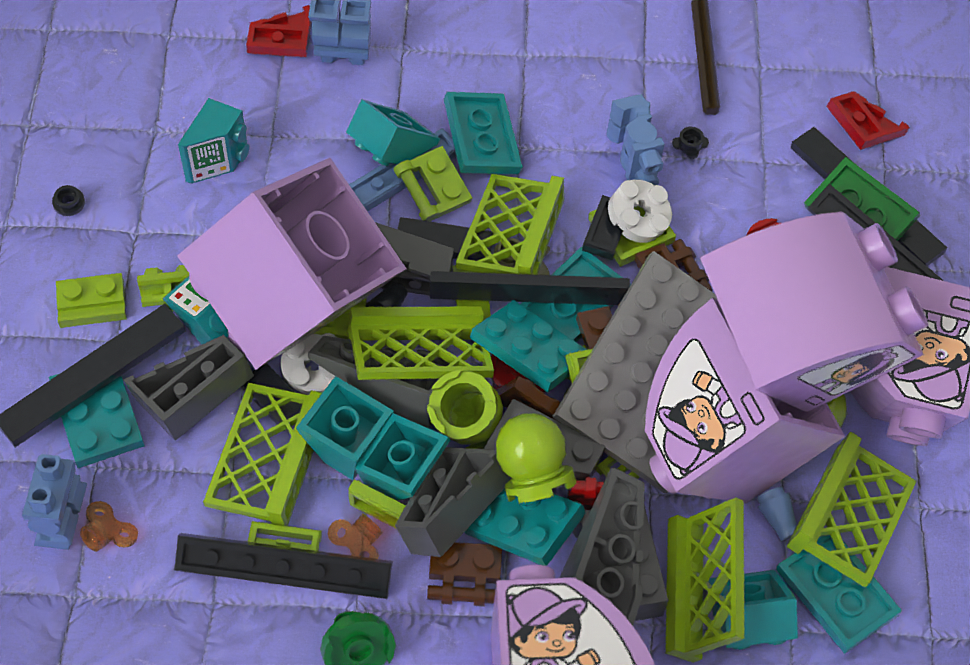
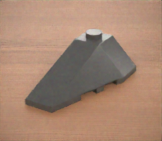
M323 336L308 352L310 360L392 409L394 414L426 428H429L432 424L427 411V405L429 406V397L433 391L432 387L439 379L358 380L351 339ZM388 346L385 349L379 350L390 358L397 353ZM417 349V353L423 357L430 353V351ZM406 357L398 362L405 367H414L416 363ZM440 357L432 361L437 366H448L450 364ZM373 358L368 359L364 363L365 367H380L383 365Z
M613 467L610 469L560 578H576L608 599L624 614L633 626L643 593V585L640 584V563H643V550H640L641 527L644 526L645 482Z

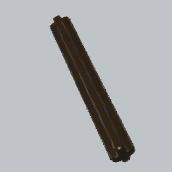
M692 0L691 7L702 108L706 115H716L719 113L720 101L708 0Z

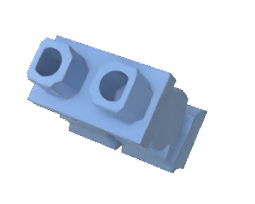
M311 0L308 17L310 21H313L312 42L314 45V56H320L322 62L333 63L338 57L349 58V62L354 65H363L365 60H368L371 41V0H343L341 12V0Z
M642 94L613 100L610 112L611 119L608 122L606 136L616 144L624 142L620 163L626 171V179L643 180L654 186L659 185L657 174L663 169L664 163L661 158L665 144L662 137L656 138L657 129L651 124V103Z
M41 454L37 458L22 513L23 519L28 520L27 525L29 529L37 533L34 546L69 550L70 545H72L79 518L78 513L81 510L87 483L80 481V475L75 474L76 464L74 460L61 459L59 456Z

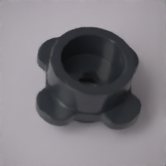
M696 127L684 128L680 132V136L672 141V146L675 149H680L691 159L697 158L699 151L702 148H707L709 144L708 138L704 137L703 132Z

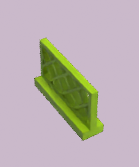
M491 174L456 260V269L476 273L538 275L564 203V177L551 176L549 183ZM496 186L511 189V191L500 196L494 190ZM529 192L542 193L540 197L530 201L525 197V194ZM515 198H518L522 203L512 209H509L505 204ZM498 206L503 213L490 218L486 211ZM529 211L533 218L520 223L516 216ZM506 220H510L514 225L504 231H500L496 226ZM488 228L494 233V235L480 240L477 236V233ZM520 233L524 241L512 246L507 238ZM499 242L505 247L504 250L491 254L487 247ZM481 251L485 258L478 261L467 259L469 255ZM510 256L516 261L514 268L502 266L498 263V261Z
M482 306L350 307L347 334L348 339H351L358 380L439 379L443 375L455 370L471 371L482 375L484 378H493L494 368L490 352L476 342L470 345L463 341L472 340L470 339L472 328L483 321L484 313ZM376 340H378V341H377L374 345H372V346H370L369 344H367V343L364 342V341H376ZM396 340H411V341H410L406 346H404L403 344L399 343V342L396 341ZM430 340H444V341H443L440 345H437V344L433 343V342L430 341ZM386 345L397 353L390 358L379 350ZM420 345L430 351V353L423 357L414 352L413 349ZM453 345L463 351V353L457 357L446 349ZM472 356L482 362L483 366H472L465 361ZM406 357L416 363L414 367H405L398 362ZM440 357L450 364L448 366H437L432 361ZM373 358L383 365L380 367H365L364 363L368 359Z
M248 383L205 495L204 506L271 521L272 524L288 526L314 452L296 428L322 392L311 390L309 395ZM253 392L267 395L272 404L254 413L250 406L253 400ZM273 397L280 398V400L275 401ZM291 401L303 404L300 413L289 419L285 418L279 408ZM276 410L282 422L265 431L259 419L269 415V412ZM255 422L260 434L243 442L239 436L241 429ZM287 429L291 436L289 443L275 449L269 438ZM266 441L272 452L254 461L248 449ZM244 452L250 463L231 472L228 467L230 458ZM276 459L280 465L279 472L265 480L258 468ZM255 471L260 483L242 491L236 480ZM231 482L239 493L228 500L216 498L218 490ZM265 489L269 496L266 508L261 509L250 506L247 498Z
M850 431L835 449L786 547L797 554L804 549L858 584L866 587L872 580L916 484V480L859 446L862 438ZM857 459L869 465L872 471L871 475L861 476L856 465ZM892 479L903 486L902 492L891 494L885 480ZM876 482L882 496L870 497L864 483ZM855 485L861 499L849 501L844 486ZM885 503L890 518L879 519L874 505ZM864 506L870 521L858 523L852 508ZM843 509L849 524L836 526L831 512ZM873 528L879 541L878 544L867 545L861 530ZM852 531L858 547L845 548L840 533ZM831 535L836 550L828 551L817 544L819 537ZM850 555H862L867 567L865 572L852 565Z
M735 497L688 518L680 515L668 518L666 589L668 604L666 606L665 654L693 663L702 660L704 652L744 639V500ZM731 513V520L724 530L721 528V525L727 514ZM704 523H707L709 526L707 527L705 533L703 534V529H704V525H703V524H704ZM718 533L721 538L713 552H711L708 548ZM730 544L731 554L724 564L721 558ZM705 555L709 559L703 567V556ZM716 567H718L721 572L712 586L708 581ZM730 579L731 589L726 598H724L721 592ZM703 589H705V590L708 592V594H707L706 598L704 599V601H703ZM717 601L721 606L713 620H711L708 615ZM730 614L731 631L723 633L721 627ZM703 623L708 627V629H707V631L705 632L704 636H703Z

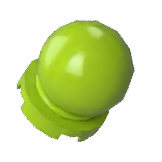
M455 370L443 375L432 387L433 391L429 397L427 411L431 423L440 433L449 437L450 440L464 445H475L491 437L502 419L503 404L499 393L482 375L471 371Z
M520 414L509 419L499 431L496 440V459L502 471L512 478L504 487L509 502L514 500L515 496L518 497L519 503L545 499L554 496L552 489L564 484L566 489H570L576 484L573 467L562 465L566 456L565 437L557 424L542 414Z

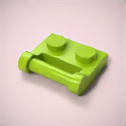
M443 146L410 161L405 160L393 168L397 178H402L420 210L419 217L423 221L435 220L472 201L470 192ZM419 171L437 205L430 204L415 178L414 172Z

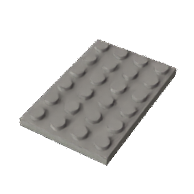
M653 251L648 255L554 413L553 418L595 442L605 445L604 453L663 493H667L668 491L660 485L650 468V458L656 455L645 432L646 409L650 389L660 361L680 328L711 298L717 299L712 291Z

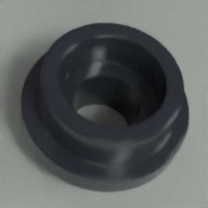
M65 185L55 191L52 205L58 214L72 216L83 209L85 198L83 193L76 187Z

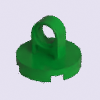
M346 611L335 617L334 624L330 626L322 638L320 651L325 665H384L386 660L388 663L392 661L396 644L392 630L383 618L372 613Z

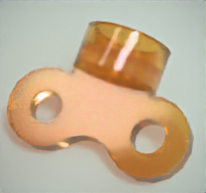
M96 501L87 507L86 519L89 523L81 528L80 535L89 549L97 552L111 541L120 547H130L136 543L138 537L137 528L130 523L120 522L115 519L113 509L109 504ZM100 511L103 512L104 515L98 516L95 514V512ZM124 532L127 533L129 536L122 537L120 533Z
M362 513L353 525L347 520H335L328 529V538L337 546L348 547L351 551V556L361 557L362 553L367 551L369 558L378 559V551L372 544L382 535L383 531L368 516ZM340 528H344L345 535L339 538L337 532Z

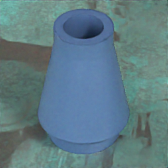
M780 486L759 495L757 499L760 504L758 509L778 534L780 540L785 541L791 538L797 523L790 493H785L783 487Z

